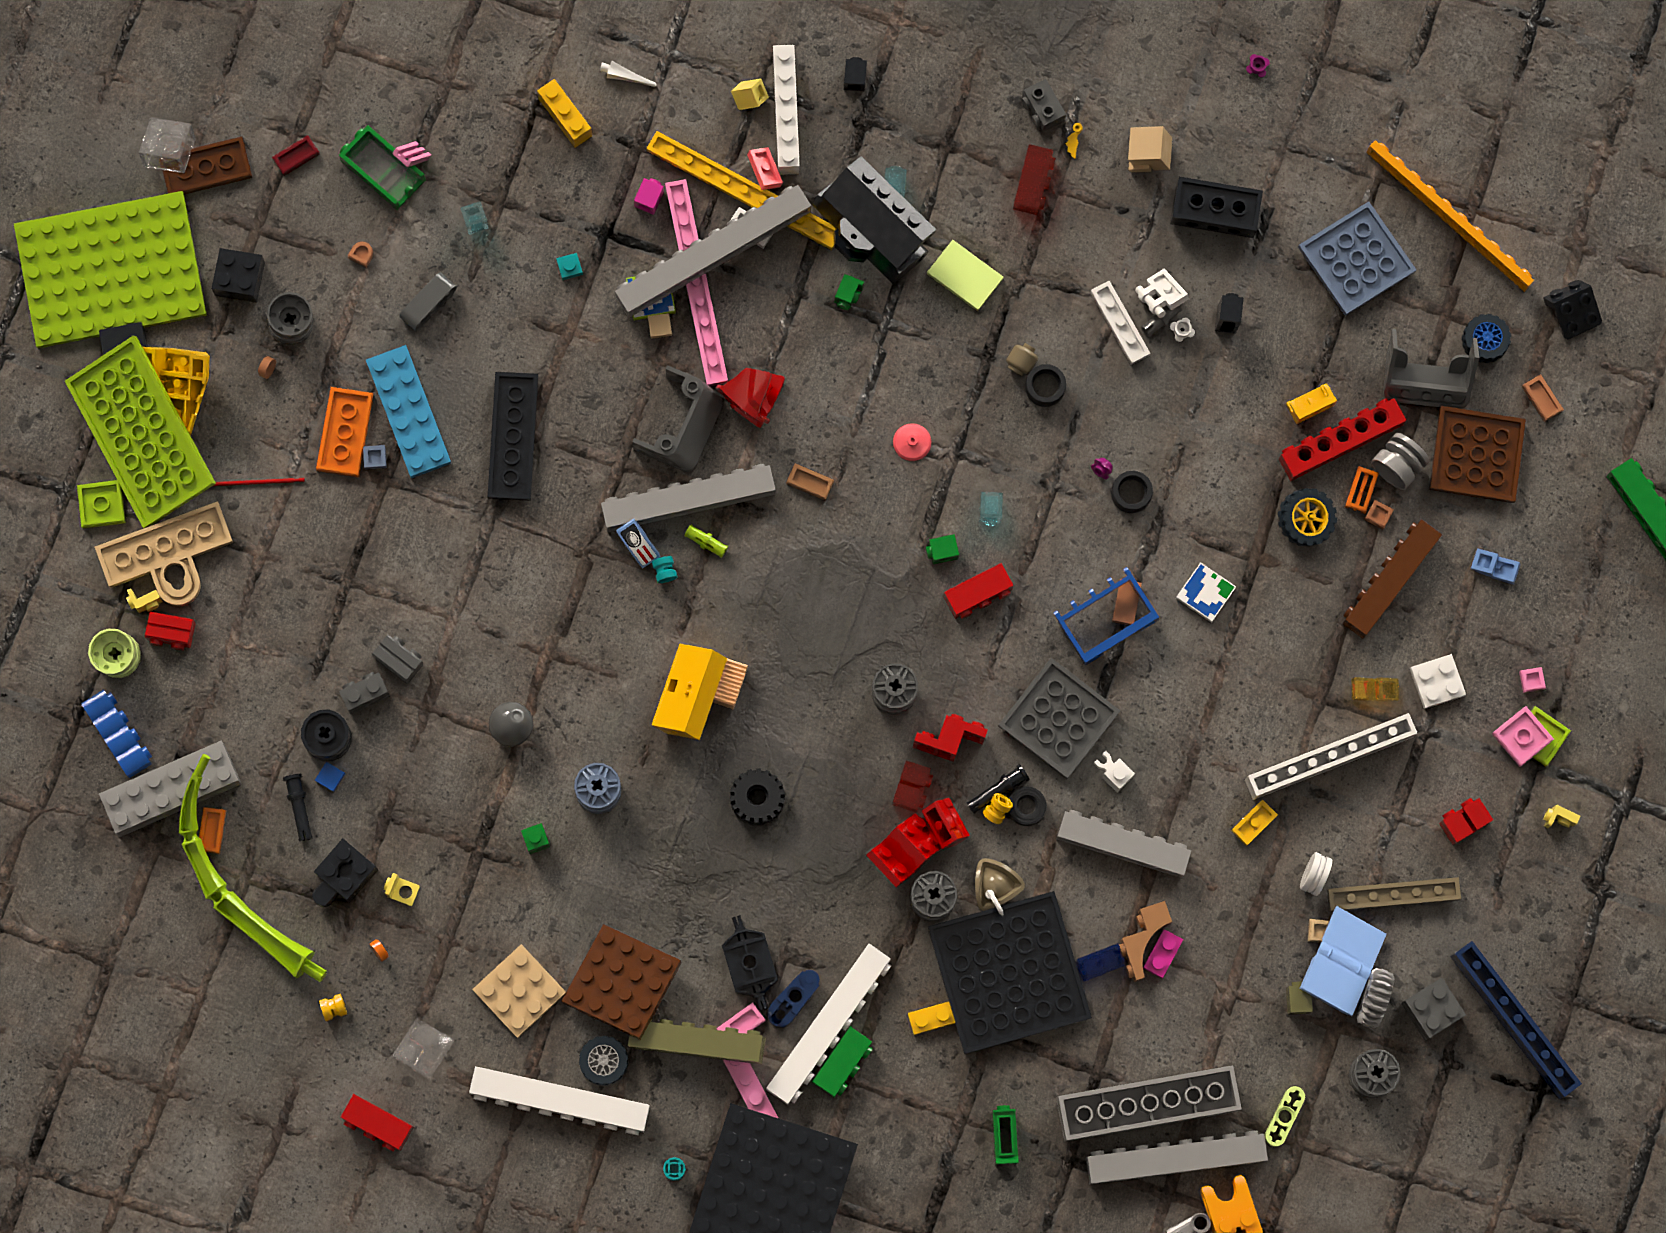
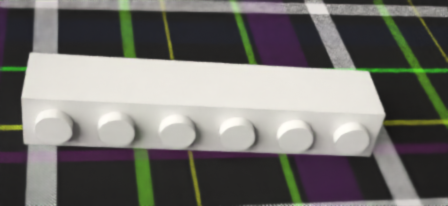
M794 45L773 46L778 172L780 175L799 174Z

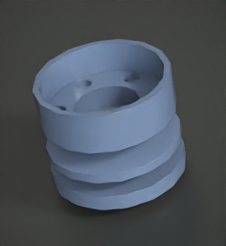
M592 763L581 769L575 778L574 790L579 804L585 810L595 814H603L611 811L618 804L621 798V784L618 774L612 767L604 763ZM601 783L602 790L597 789L594 791L593 784L598 785Z

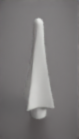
M611 61L610 65L602 62L600 71L607 73L606 78L656 87L655 82L631 72L614 61Z

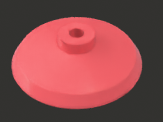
M906 424L896 431L893 438V446L901 458L908 461H917L924 458L930 451L931 437L924 427L918 424Z

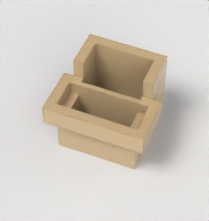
M1163 126L1130 128L1128 155L1130 172H1151V168L1153 170H1170L1172 137Z

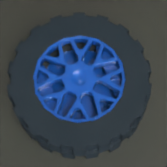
M1481 314L1478 317H1474L1463 331L1462 346L1465 349V353L1469 355L1472 340L1477 338L1478 362L1489 363L1497 361L1498 358L1504 355L1511 343L1509 326L1505 324L1504 320L1492 314Z

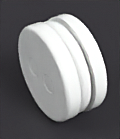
M1315 852L1306 866L1301 879L1300 889L1318 896L1329 876L1332 859Z

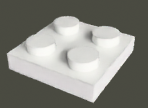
M1452 654L1410 668L1424 709L1466 695Z

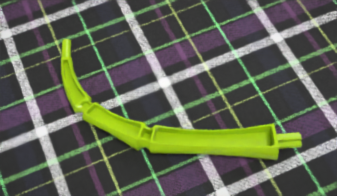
M202 754L184 793L179 817V834L184 837V842L181 845L195 871L205 899L212 900L214 903L213 908L258 943L295 978H299L306 973L321 982L326 976L327 971L311 961L315 952L291 940L270 926L254 913L233 891H228L226 888L227 883L221 878L210 862L202 840L197 836V831L199 830L197 821L198 791L203 778L202 774L210 760L208 755Z

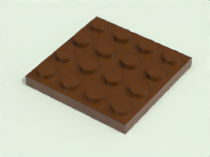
M1441 406L1439 409L1429 490L1515 503L1526 419Z
M603 924L563 997L562 1003L641 1040L682 962L671 955Z

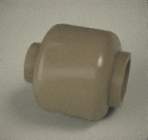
M1026 343L1023 346L1015 345L1006 359V362L1009 364L1007 368L1020 376L1029 374L1038 361V357L1034 353L1036 349Z

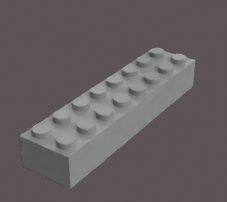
M1233 1065L1061 1095L1056 1098L1064 1142L1242 1110Z

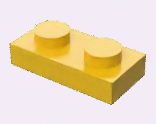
M1262 799L1231 831L1247 846L1278 814Z
M949 1002L908 1013L913 1035L955 1024Z

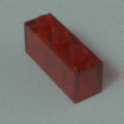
M1029 144L1013 210L1038 215L1039 209L1044 208L1046 197L1042 195L1044 189L1048 190L1051 177H1047L1049 170H1053L1056 158L1052 157V149Z

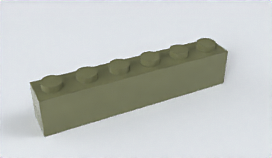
M660 1019V1023L650 1021L641 1040L629 1035L628 1046L632 1049L762 1065L766 1038L760 1035L759 1031L747 1030V1034L738 1033L739 1029L725 1027V1031L716 1030L717 1026L704 1025L703 1028H696L694 1023L682 1022V1026L673 1025L671 1020Z

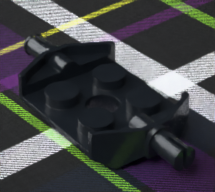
M738 915L739 925L737 924L736 917H732L735 933L724 942L722 949L735 993L756 998L759 1011H762L761 1002L764 1010L768 1009L764 997L765 993L778 981L765 934L746 929L743 926L741 915ZM747 956H752L756 959V965L753 968L744 966L743 961Z

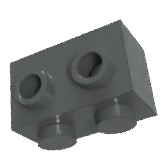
M1046 79L1024 89L1023 98H1021L1026 110L1029 109L1031 111L1034 125L1040 127L1042 132L1065 121L1066 113Z
M371 672L362 677V681L347 683L342 687L343 690L339 691L350 715L390 697L379 673Z

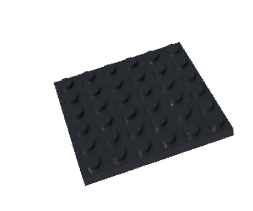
M1055 891L1002 905L1003 916L999 914L995 907L927 927L964 1055L1092 1019Z
M730 1103L689 1232L830 1233L858 1144Z

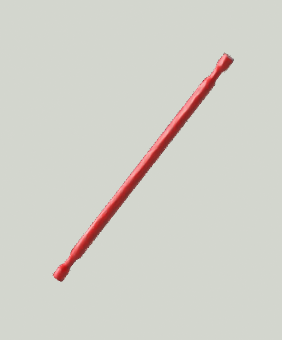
M305 478L216 482L213 486L305 482Z

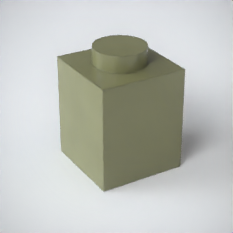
M1292 982V986L1286 988L1288 1015L1310 1014L1313 1012L1312 995L1300 989L1302 982Z

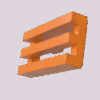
M1358 466L1345 504L1346 508L1361 511L1363 514L1366 513L1379 475L1378 472ZM1362 472L1365 474L1354 504L1351 502ZM1369 475H1371L1373 477L1365 498L1364 505L1360 506L1359 504Z

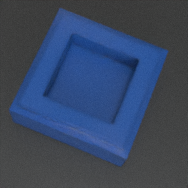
M326 762L317 775L315 782L335 792L345 773Z

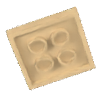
M522 944L472 989L517 1038L566 994V991Z

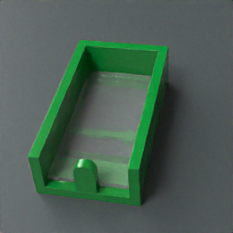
M367 125L364 129L361 128L354 136L355 139L350 144L347 143L341 148L340 160L390 203L393 208L398 210L426 181L425 175L415 165L406 167L392 154L395 148Z

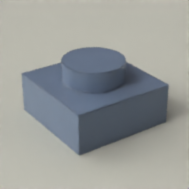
M385 445L363 447L365 470L387 468Z

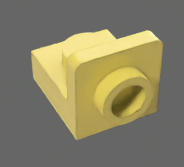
M1555 805L1552 809L1548 808L1543 818L1546 821L1544 827H1551L1555 818L1558 819L1557 822L1565 827L1574 826L1578 823L1580 816L1559 805Z

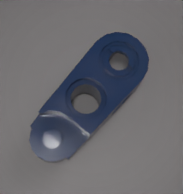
M802 971L772 1002L768 1009V1019L773 1026L777 1028L787 1027L806 1005L819 987L820 978L815 971ZM794 991L799 992L802 996L801 1000L796 1003L789 999L790 993ZM780 1010L785 1013L783 1019L777 1017V1012Z

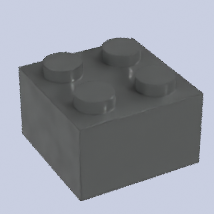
M1443 978L1438 979L1401 1003L1424 1040L1431 1038L1466 1015Z

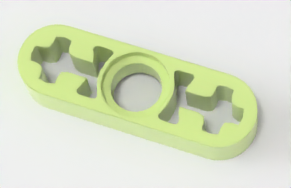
M1293 1086L1285 1091L1265 1132L1264 1137L1268 1145L1277 1147L1284 1143L1305 1100V1093L1300 1087ZM1297 1091L1300 1101L1296 1100L1292 1105L1296 1110L1294 1111L1288 1106H1283L1284 1102L1288 1105L1291 1101L1289 1093ZM1282 1110H1286L1291 1114V1120L1288 1123H1283L1279 1120V1113ZM1276 1122L1279 1126L1286 1127L1285 1131L1283 1129L1279 1131L1278 1136L1281 1139L1272 1142V1137L1269 1134L1270 1132L1274 1133L1278 1126H1274V1123Z

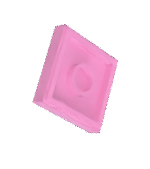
M1527 706L1492 733L1519 767L1554 740Z

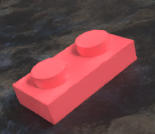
M769 147L749 150L747 156L761 190L781 187L783 181Z

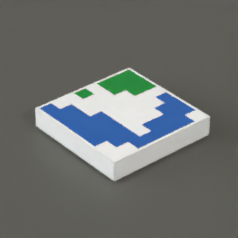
M1200 562L1176 599L1212 623L1236 586Z

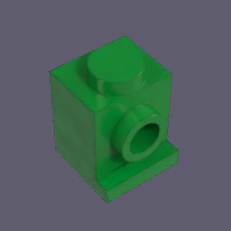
M844 274L835 295L834 303H837V306L841 309L849 310L852 303H857L860 291L864 288V281Z

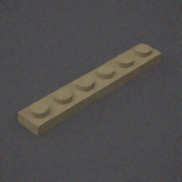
M1459 877L1332 888L1327 890L1330 912L1334 911L1336 906L1343 910L1461 900Z

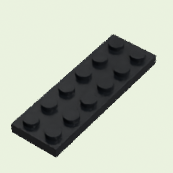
M495 372L488 499L531 501L538 374Z

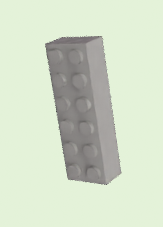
M222 740L99 793L115 834L122 837L181 811L187 784L202 754L208 755L210 760L202 774L203 778L198 791L197 804L241 785L239 776Z

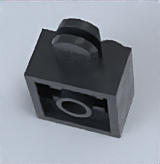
M342 838L314 870V873L323 881L313 891V900L320 907H328L340 895L350 903L375 875L378 868Z

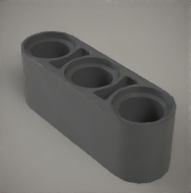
M438 273L402 310L399 317L413 330L418 331L453 295L457 286L444 274Z

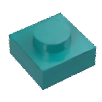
M577 253L556 258L562 280L583 275Z

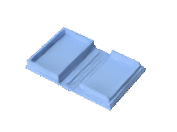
M1336 906L1317 954L1311 960L1300 989L1342 1013L1352 1016L1386 937V933Z

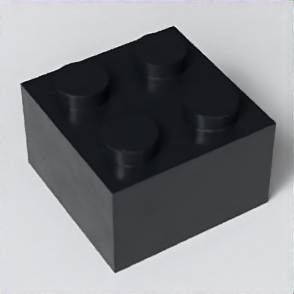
M220 248L211 288L214 295L257 303L265 265L263 256Z

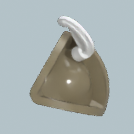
M982 859L978 862L975 877L977 905L982 911L996 907L999 914L1003 916L1004 912L1000 905L1022 892L1025 888V883L1014 870L1005 864L992 859Z

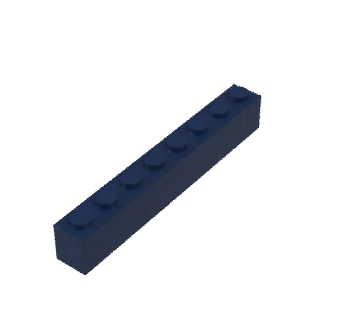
M1473 941L1450 956L1559 1099L1567 1096L1582 1084Z

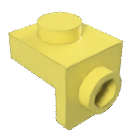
M132 589L127 590L129 597H126L131 609L136 608L139 613L145 610L152 611L159 607V603L163 602L157 590L138 599Z

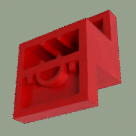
M946 715L938 739H935V735L929 732L922 731V734L917 732L912 748L954 762L962 738L983 745L988 729L984 728L985 725L976 721H972V724L963 721L964 718L959 715Z
M915 813L898 825L866 856L895 887H898L914 875L942 848L925 820Z

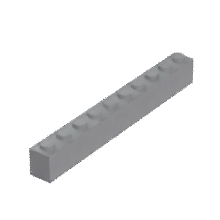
M799 185L785 188L778 197L768 198L763 202L764 205L757 209L756 207L749 209L745 216L740 219L734 218L730 220L726 227L721 230L719 228L713 230L708 234L709 237L704 240L698 239L694 241L690 248L685 251L679 250L675 252L672 258L666 262L662 260L653 266L654 269L636 275L635 280L630 283L624 282L620 284L615 291V297L628 318L811 212V204Z

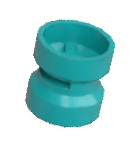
M665 556L652 561L653 569L657 572V583H666L678 578L676 570L673 569L674 561L672 556Z
M673 1157L666 1160L663 1171L666 1178L671 1181H678L685 1175L686 1168L681 1159Z

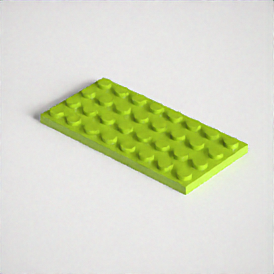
M137 336L130 337L65 380L68 389L143 528L152 526L216 484Z

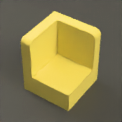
M762 79L743 81L731 91L739 110L759 107L769 98Z

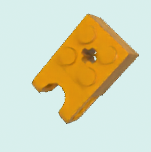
M1242 1175L1235 1176L1233 1179L1234 1195L1229 1201L1218 1199L1211 1186L1201 1187L1200 1193L1207 1215L1211 1221L1213 1233H1235L1236 1228H1239V1231L1242 1230L1243 1233H1263L1248 1185Z

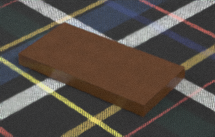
M242 136L159 156L168 194L183 191L185 195L253 178Z

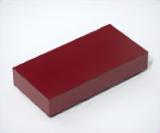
M307 135L274 155L272 159L283 176L320 155V153Z

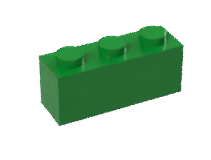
M850 1026L812 1081V1084L833 1098L837 1094L841 1096L848 1086L845 1084L848 1077L854 1078L860 1069V1066L857 1064L861 1058L866 1060L873 1050L870 1047L872 1041Z

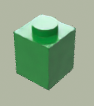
M955 534L929 539V546L925 547L927 558L932 559L933 565L958 560L959 558Z
M542 823L521 830L529 854L550 848Z

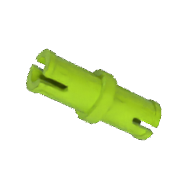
M692 524L685 532V537L698 543L700 548H706L720 558L723 557L728 549V545L721 543L713 538L712 534H706Z

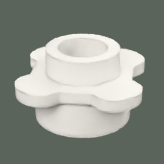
M1183 318L1177 321V323L1172 322L1170 325V329L1175 333V340L1178 342L1183 341L1186 337L1191 338L1195 334L1188 318Z

